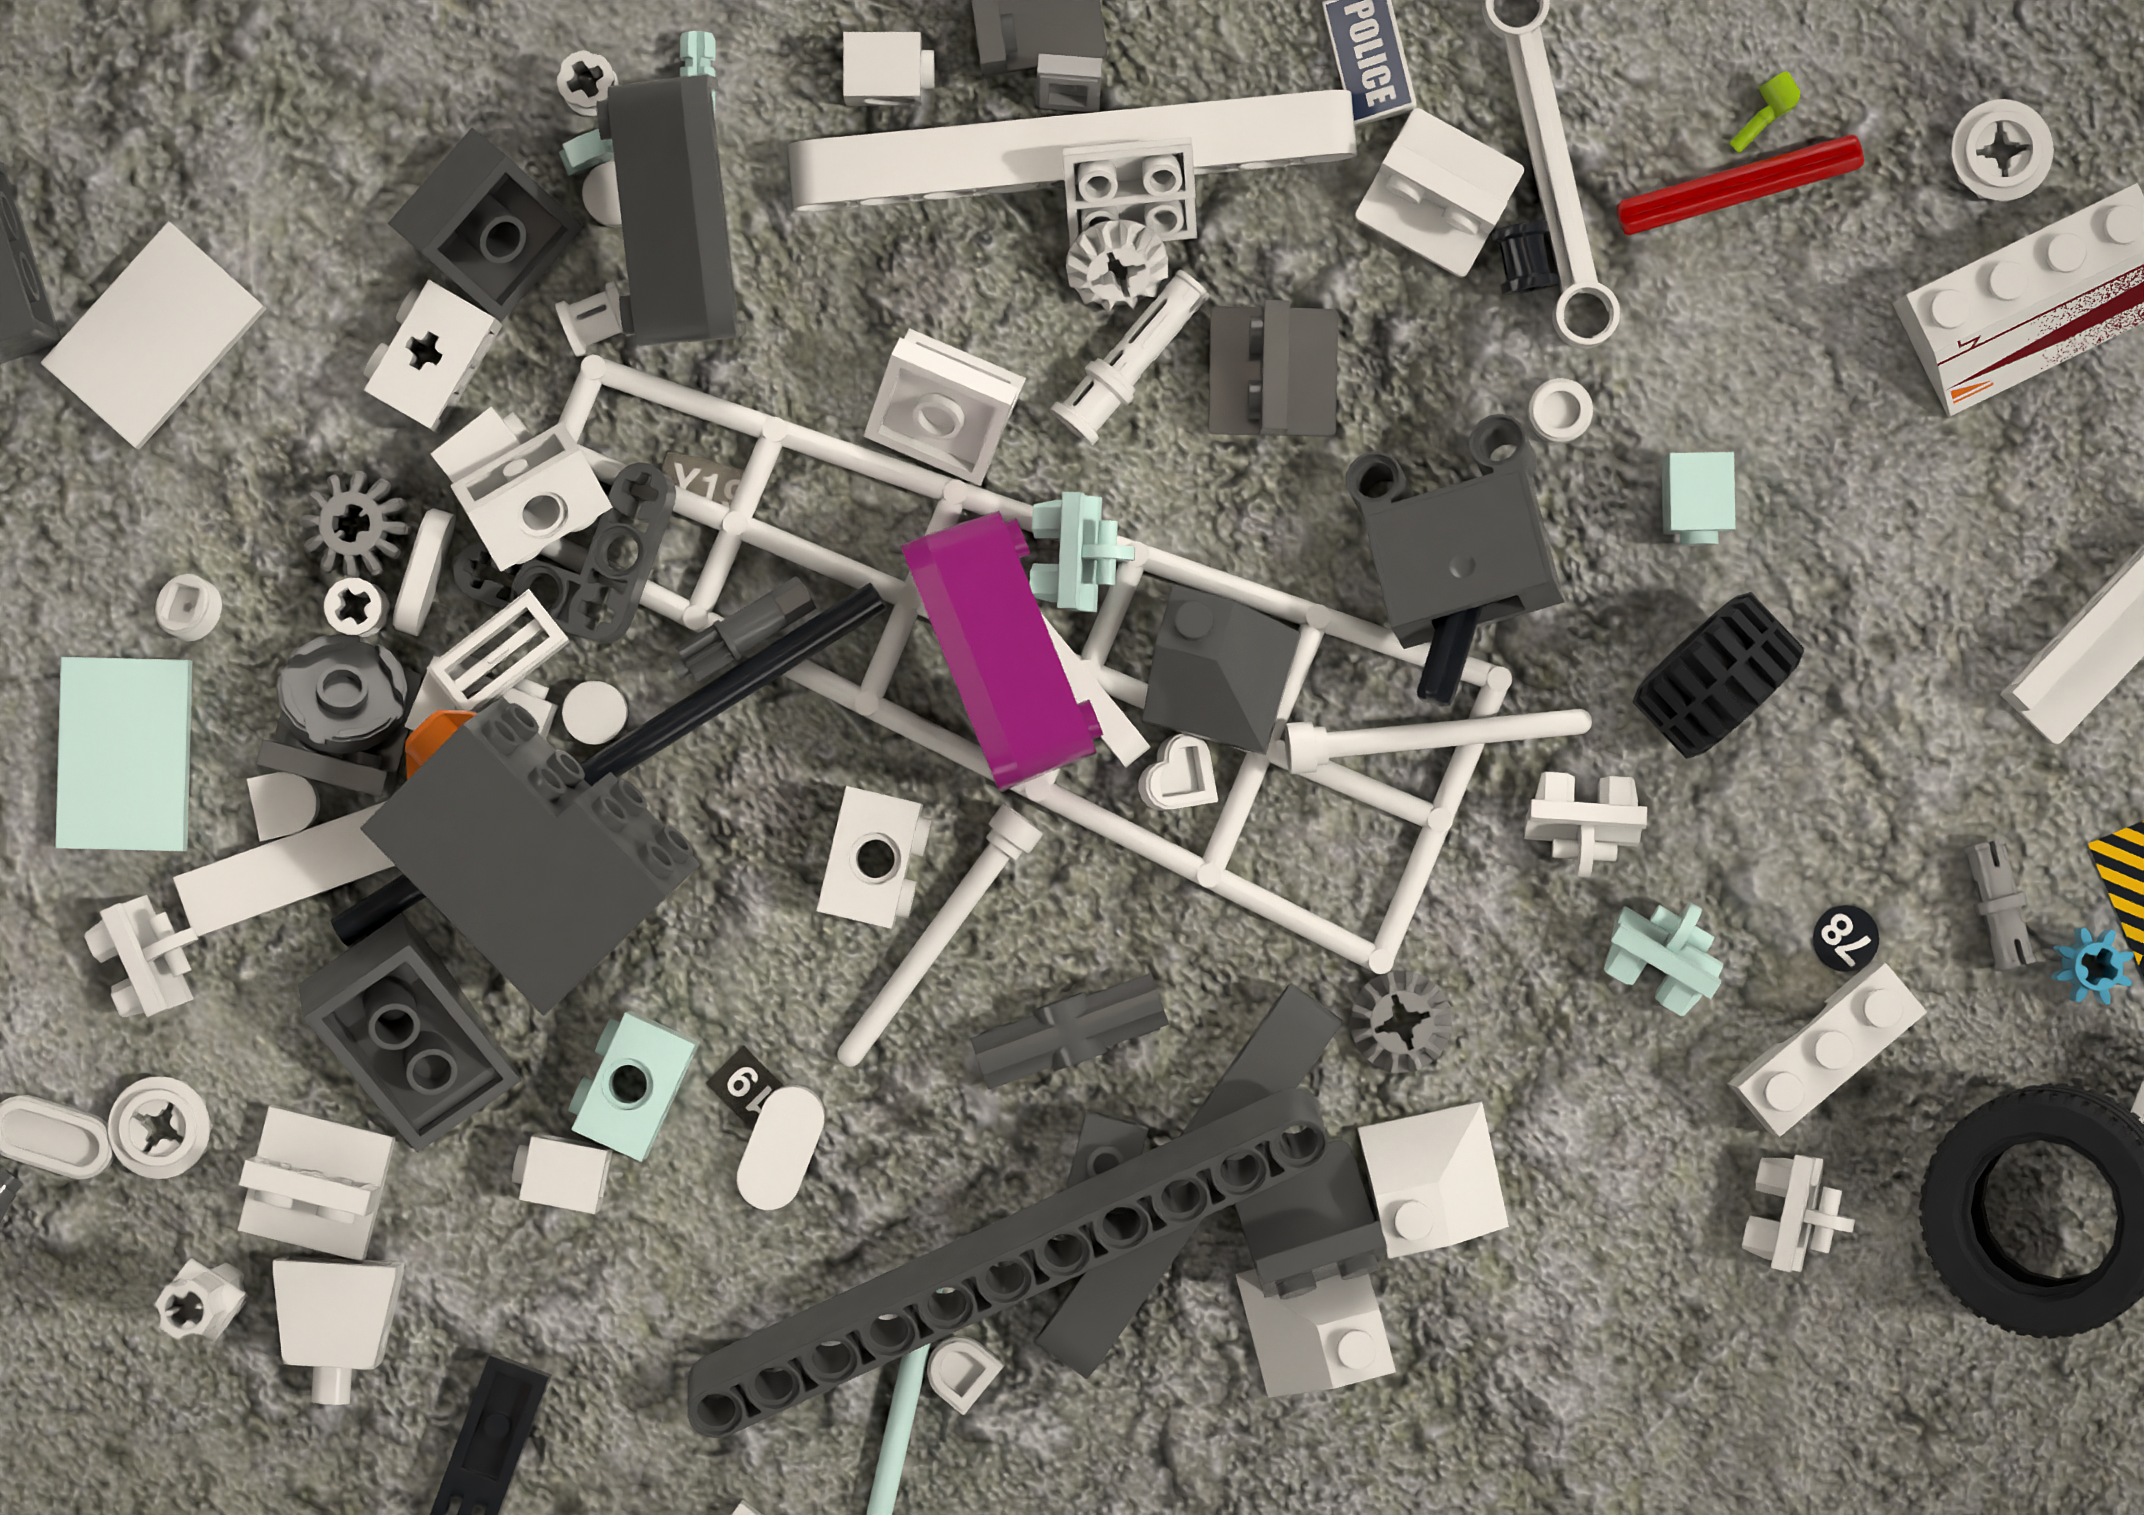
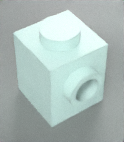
M1734 452L1669 453L1662 458L1663 534H1680L1681 546H1707L1719 544L1718 534L1728 533L1736 529Z

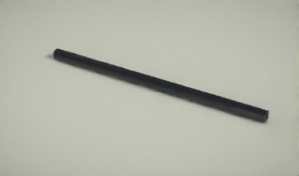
M869 582L580 763L579 765L585 774L583 779L592 787L609 772L618 778L887 610L883 599L874 585ZM402 874L330 921L340 940L346 946H349L423 900L426 896L405 874Z

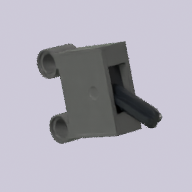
M1504 414L1490 415L1480 420L1470 434L1469 449L1482 474L1481 477L1414 496V492L1397 460L1390 454L1380 451L1367 452L1357 457L1350 464L1346 473V487L1365 521L1391 629L1403 649L1431 642L1417 688V697L1430 705L1438 707L1450 706L1454 702L1476 628L1565 602L1532 480L1537 467L1536 455L1521 423L1512 416ZM1510 444L1517 446L1515 452L1510 457L1501 461L1489 460L1491 454L1497 448ZM1384 481L1393 482L1391 489L1385 495L1377 498L1367 497L1369 490L1374 485Z

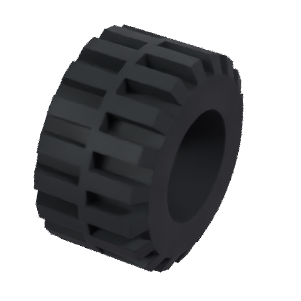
M1752 592L1734 597L1723 605L1677 646L1639 685L1633 699V704L1686 759L1695 757L1715 746L1767 700L1797 668L1805 648Z

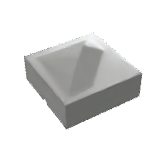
M1039 54L1036 107L1042 109L1099 112L1103 58Z

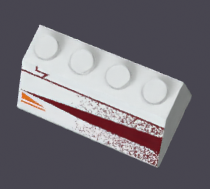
M2138 183L1906 294L1893 303L1948 417L2144 323V195Z

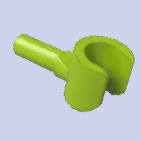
M1784 71L1758 88L1768 106L1757 112L1729 142V145L1739 154L1768 124L1770 125L1776 118L1781 117L1797 106L1800 99V89L1789 72Z

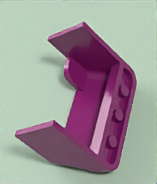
M1000 511L900 545L999 791L1003 792L1096 754L1097 751L1092 740L1103 736V731L1090 699L1077 704L1019 560L1029 555L1030 551L1017 519L1014 518L1004 523Z

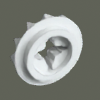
M2007 99L1991 100L1976 106L1962 118L1953 131L1952 148L1949 158L1952 160L1958 174V181L1975 192L1979 199L2008 202L2031 193L2043 182L2053 160V140L2045 121L2029 106ZM1997 125L1999 127V135H2003L2005 145H2015L2016 148L2026 147L2027 150L2021 151L2007 160L2006 170L2003 171L2004 177H2002V169L1998 168L1995 158H1985V155L1977 156L1976 152H1980L1994 143Z
M1110 220L1093 225L1074 240L1068 251L1066 270L1069 285L1079 292L1084 304L1090 302L1099 303L1108 313L1113 306L1127 304L1135 311L1139 300L1146 296L1156 298L1160 283L1163 279L1168 278V256L1165 245L1153 230L1134 221ZM1110 252H1113L1115 259H1119L1123 266H1127L1128 275H1126L1125 280L1116 278L1112 271H1108Z
M156 1076L133 1083L119 1095L109 1115L108 1136L115 1155L129 1170L147 1178L164 1179L188 1171L207 1151V1144L213 1125L209 1119L206 1100L200 1097L187 1082L164 1076ZM172 1104L175 1105L171 1111L173 1116L170 1120V1125L177 1130V1134L182 1136L184 1140L182 1141L179 1138H162L158 1144L152 1146L149 1152L147 1148L151 1143L149 1138L152 1135V1129L137 1114L157 1117L166 1109H169Z

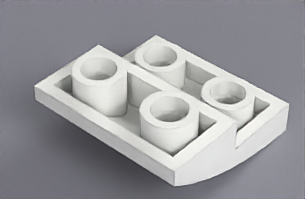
M1191 137L1062 149L1070 247L1074 240L1086 229L1110 220H1129L1143 224L1153 230L1162 241L1197 238L1196 194Z

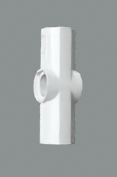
M191 1258L183 1266L172 1283L165 1286L155 1302L161 1318L159 1328L178 1340L194 1333L203 1335L214 1343L233 1317L239 1314L249 1297L243 1286L244 1274L228 1263H224L216 1268H206Z

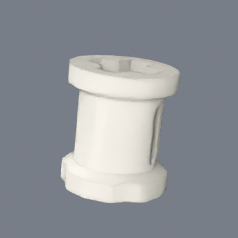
M585 50L572 53L563 60L556 81L560 94L574 112L584 117L594 118L597 117L596 102L608 100V87L619 85L617 75L612 70L608 61L601 55L592 54ZM586 71H589L595 79L600 78L596 82L599 92L589 98L583 90H578L581 87L578 76Z
M615 280L606 283L605 291L571 305L565 301L555 304L561 324L576 357L586 354L587 346L623 333L619 307V296L622 295Z
M346 578L336 582L328 590L324 600V613L328 622L337 631L347 635L370 637L379 633L388 622L390 602L386 593L378 585L371 584L360 578ZM352 593L362 598L369 597L371 600L364 608L365 614L368 617L364 622L351 617L345 618L344 614L351 608L347 598Z

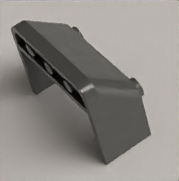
M709 74L610 86L607 91L608 100L596 102L601 140L612 139L630 295L619 296L622 330L624 335L635 334L638 346L736 338L747 333L745 320L738 321L712 98V92L719 91L718 78Z

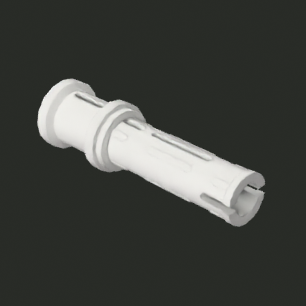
M1178 270L1163 292L1138 318L1116 347L1103 360L1097 358L1095 361L1089 362L1085 367L1087 376L1064 403H1054L1050 408L1051 413L1073 434L1093 447L1099 439L1097 431L1120 404L1128 406L1133 400V394L1136 391L1133 385L1141 377L1142 373L1155 361L1188 319L1208 300L1210 295L1206 292V289L1186 272Z

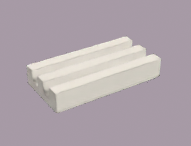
M528 589L426 669L460 711H475L478 714L565 647L570 641ZM529 610L535 618L455 681L449 677L447 673L526 611ZM545 630L550 636L469 700L464 696L463 692Z

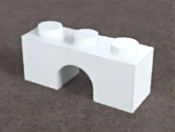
M1870 962L1824 1001L1827 1006L1809 1024L1786 1041L1773 1044L1727 1083L1769 1133L1781 1137L1927 1013L1925 1008L1885 962Z

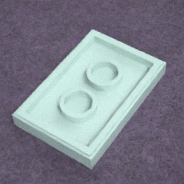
M61 657L55 848L187 851L192 660Z

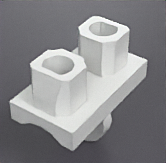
M1543 772L1538 783L1535 799L1531 800L1524 821V839L1552 841V858L1575 859L1576 878H1590L1593 860L1616 862L1617 845L1639 846L1642 829H1645L1647 826V807L1638 806L1635 781L1632 777L1608 776L1600 778L1597 786V803L1574 802L1575 776L1568 773Z
M147 895L126 903L115 904L100 912L103 920L87 931L84 937L93 957L98 959L100 963L118 956L121 958L129 978L111 986V997L120 1016L127 1017L145 1013L147 1017L193 1000V996L183 974L191 971V967L182 950L183 947L198 940L193 927L175 934L166 912L156 915Z
M1795 1154L1794 1159L1761 1158L1755 1190L1786 1198L1781 1222L1750 1215L1742 1242L1743 1249L1762 1258L1772 1260L1771 1268L1786 1272H1792V1270L1800 1272L1803 1266L1811 1224L1815 1225L1810 1249L1829 1253L1834 1229L1853 1232L1855 1219L1837 1215L1842 1190L1823 1187L1819 1210H1815L1826 1159Z

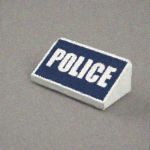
M1328 0L1322 2L1342 88L1351 92L1354 126L1412 112L1416 108V98L1391 0Z

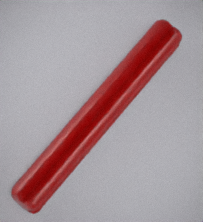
M1848 135L1622 200L1616 206L1619 224L1624 234L1632 235L1855 171L1864 165L1862 146L1856 135Z

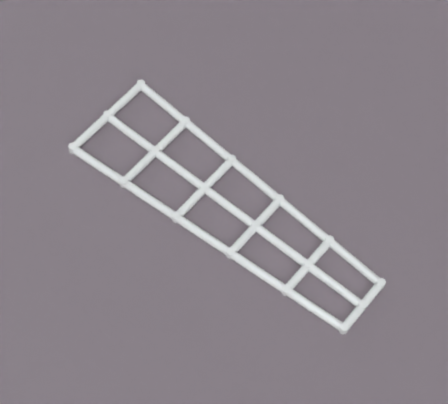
M592 354L585 357L558 421V424L563 422L576 443L601 385L758 438L729 507L675 485L677 494L673 512L716 529L719 532L690 600L647 580L639 604L697 633L710 627L717 620L723 621L726 618L714 613L713 609L742 541L856 589H860L871 582L881 598L895 606L861 686L809 660L803 661L784 673L783 676L995 782L981 746L883 698L917 616L920 615L929 619L910 570L905 581H902L753 518V515L782 446L939 500L924 536L955 526L963 509L983 516L1000 511L1004 523L1016 518L1021 529L1033 533V506L782 420L779 417H773L622 365L598 355ZM577 444L599 481L612 486L619 472L628 466ZM649 477L645 485L634 484L631 494L644 500L655 502L658 491L650 486L651 477ZM544 495L534 497L524 508L536 505ZM1117 535V545L1135 547V561H1116L1119 562L1116 570L1115 585H1110L1081 655L1076 653L1075 655L1108 695L1144 710L1148 684L1104 666L1143 571L1209 594L1235 600L1250 608L1299 624L1298 632H1300L1301 637L1267 753L1262 755L1236 748L1245 752L1246 755L1203 858L1055 784L1060 769L1010 788V790L1374 973L1385 974L1389 972L1393 967L1395 957L1447 833L1452 826L1453 819L1485 743L1456 746L1433 803L1330 760L1328 765H1317L1316 772L1298 774L1422 827L1374 944L1226 870V866L1269 764L1272 763L1288 770L1285 741L1280 740L1324 633L1421 667L1425 665L1431 643L1428 642L1403 649L1392 629ZM561 537L543 547L539 554L580 574L589 550ZM608 560L612 569L616 571L626 570V568ZM599 574L597 583L624 593L627 585L626 583L615 582L602 574ZM765 639L741 655L750 658L774 642ZM1468 656L1461 680L1481 687L1468 719L1497 717L1507 690L1512 683L1511 673L1504 667Z

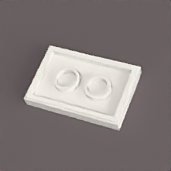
M168 221L43 359L41 364L134 448L140 450L267 308L174 224Z

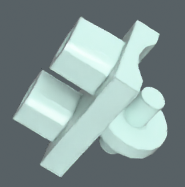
M1062 492V500L1034 504L1032 513L1034 538L1060 540L1059 564L1033 563L1030 570L1029 585L1035 598L1057 603V608L1077 612H1097L1098 585H1115L1116 561H1135V547L1117 545L1118 521L1101 520L1102 497L1088 496L1082 492Z
M1689 902L1679 916L1658 905L1650 920L1624 906L1614 922L1611 937L1612 943L1605 960L1604 971L1625 984L1633 985L1648 962L1667 974L1656 990L1655 999L1669 1010L1684 1016L1700 1000L1702 995L1710 999L1713 997L1721 984V979L1718 977L1723 968V963L1706 953L1715 937L1695 926L1702 912V908L1696 904Z

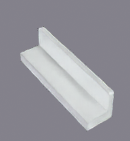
M2144 544L2000 693L2051 744H2060L2144 657Z

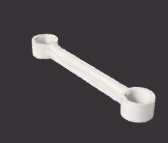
M1484 0L1482 7L1484 20L1488 28L1495 35L1503 38L1505 42L1545 221L1548 222V236L1562 293L1553 308V326L1558 336L1568 345L1580 349L1593 348L1603 343L1615 331L1620 319V307L1613 292L1603 284L1598 283L1540 28L1547 16L1550 2L1549 0H1537L1539 12L1535 19L1521 28H1515L1505 25L1497 18L1493 10L1494 0ZM1578 292L1580 294L1588 293L1597 296L1605 304L1607 311H1609L1607 327L1601 333L1592 336V338H1582L1573 334L1564 322L1566 303Z

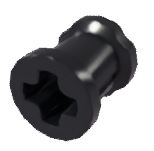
M1547 221L1524 222L1491 231L1492 242L1499 243L1505 272L1506 281L1500 285L1502 295L1534 292L1558 285L1557 274L1550 273L1543 235L1549 231Z

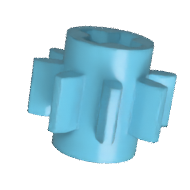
M2077 927L2074 931L2077 943L2070 947L2054 946L2053 950L2063 959L2062 969L2055 971L2051 978L2052 980L2068 981L2074 985L2070 991L2069 1000L2080 1003L2086 997L2088 990H2093L2096 1001L2099 1004L2107 1005L2110 1004L2111 998L2108 989L2114 985L2131 986V980L2122 975L2123 962L2129 961L2134 957V954L2130 951H2117L2111 946L2115 940V931L2105 929L2099 934L2097 941L2092 942L2090 932L2085 927ZM2084 955H2097L2096 962L2104 967L2100 977L2088 976L2089 970L2081 965Z

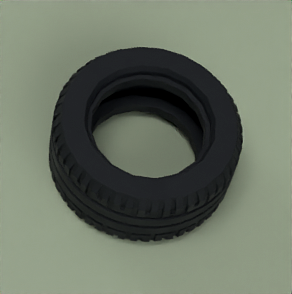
M2062 1083L2026 1086L2005 1093L1974 1109L1957 1122L1955 1127L1948 1131L1944 1140L1936 1147L1937 1153L1931 1156L1929 1168L1926 1169L1923 1176L1925 1183L1921 1185L1920 1194L1922 1199L1919 1201V1210H1922V1215L1919 1216L1920 1226H1923V1231L1921 1232L1922 1240L1926 1241L1927 1247L1925 1250L1928 1257H1932L1933 1262L1931 1264L1934 1271L1938 1270L1941 1275L1939 1279L1944 1285L1947 1284L1949 1286V1292L1953 1297L1957 1296L1961 1300L1959 1302L1966 1309L1969 1307L1973 1310L1972 1313L1975 1316L1985 1318L1986 1323L1993 1326L1998 1325L2000 1329L2006 1332L2015 1331L2016 1335H2031V1337L2039 1339L2047 1336L2048 1339L2060 1336L2073 1337L2076 1333L2081 1335L2092 1329L2102 1327L2108 1322L2110 1323L2144 1296V1124L2139 1121L2140 1117L2136 1113L2128 1111V1107L2121 1102L2117 1104L2113 1102L2114 1098L2100 1095L2098 1091L2093 1089L2084 1090L2083 1086H2068V1084ZM2035 1141L2068 1146L2093 1162L2111 1187L2117 1213L2113 1245L2099 1267L2090 1273L2056 1278L2031 1272L2007 1256L1991 1233L1984 1204L1988 1179L2003 1153L2012 1146Z

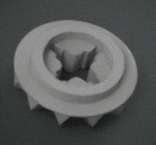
M1410 971L1387 972L1369 981L1355 998L1350 1015L1352 1037L1361 1054L1375 1066L1390 1072L1418 1071L1439 1058L1452 1034L1451 1006L1437 984L1425 976ZM1395 994L1398 1003H1402L1406 1012L1417 1011L1420 1014L1427 1011L1428 1017L1421 1018L1419 1023L1411 1026L1412 1037L1410 1041L1412 1047L1408 1049L1405 1041L1401 1040L1400 1035L1396 1031L1386 1032L1383 1030L1375 1032L1374 1029L1384 1025V1021L1392 1018L1393 1012L1391 1007L1394 1004L1391 996Z

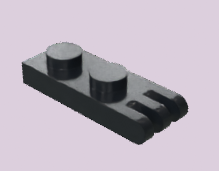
M493 1352L488 1356L430 1515H446L449 1511L452 1497L462 1501L457 1515H473L476 1506L486 1510L484 1515L501 1514L552 1374Z

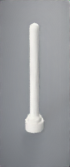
M1583 709L1336 732H1326L1325 726L1313 727L1312 721L1285 723V751L1290 774L1311 773L1317 771V765H1328L1329 758L1579 735L1586 733L1591 728L1592 718Z
M1003 803L988 823L992 827V830L986 836V839L990 841L989 845L839 1047L838 1059L843 1065L853 1067L861 1062L1010 858L1017 860L1023 851L1029 854L1043 836V831L1008 805Z

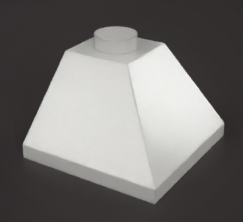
M1482 1101L1357 1127L1376 1220L1380 1222L1387 1243L1388 1259L1451 1246L1509 1227Z
M1255 1268L1235 1273L1268 1398L1335 1389L1396 1372L1369 1274L1349 1280H1342L1339 1274L1317 1281V1288L1309 1293L1282 1300L1279 1294L1264 1297Z

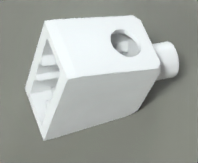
M283 1255L273 1260V1278L282 1360L287 1365L313 1366L311 1402L329 1405L349 1404L352 1369H375L382 1363L404 1274L405 1262L358 1261L346 1258Z

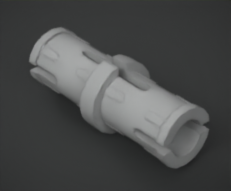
M2005 838L1964 848L1965 854L1968 856L1980 902L1974 904L1976 917L1983 916L1996 964L1994 965L1996 972L2037 962L2032 952L2021 906L2027 905L2024 892L2017 894L2005 847Z

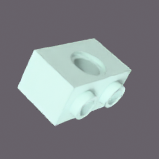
M631 1010L624 1013L621 1022L610 1018L595 1049V1053L604 1057L594 1080L585 1076L582 1078L568 1108L569 1112L578 1115L571 1130L640 1162L644 1161L650 1153L700 1042ZM632 1065L644 1073L647 1079V1089L640 1100L629 1101L619 1096L616 1092L614 1076L621 1066Z

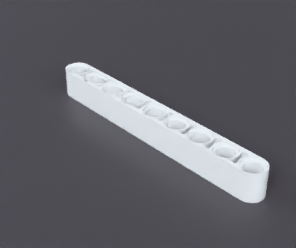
M1323 90L804 140L788 144L787 146L792 205L795 211H825L1065 188L1063 148L1182 137L1192 138L1194 175L1347 160L1357 156L1352 96L1348 90Z

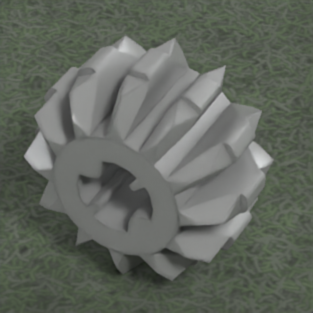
M363 471L353 472L349 491L339 476L332 475L328 477V487L333 495L331 499L315 491L308 495V500L313 505L322 508L320 516L303 515L300 517L301 526L309 529H319L320 534L309 538L304 543L306 551L316 553L328 548L321 560L320 567L329 573L335 570L344 559L343 571L345 578L359 577L362 559L372 575L379 576L383 574L384 567L378 556L381 551L396 560H400L403 556V551L398 546L389 542L391 534L398 536H408L411 534L410 525L391 521L392 517L402 513L407 508L405 500L395 498L383 503L389 494L391 484L381 478L368 491V479ZM356 509H363L359 516L370 521L369 530L358 532L356 542L349 543L348 541L352 538V535L342 531L343 520L354 519Z

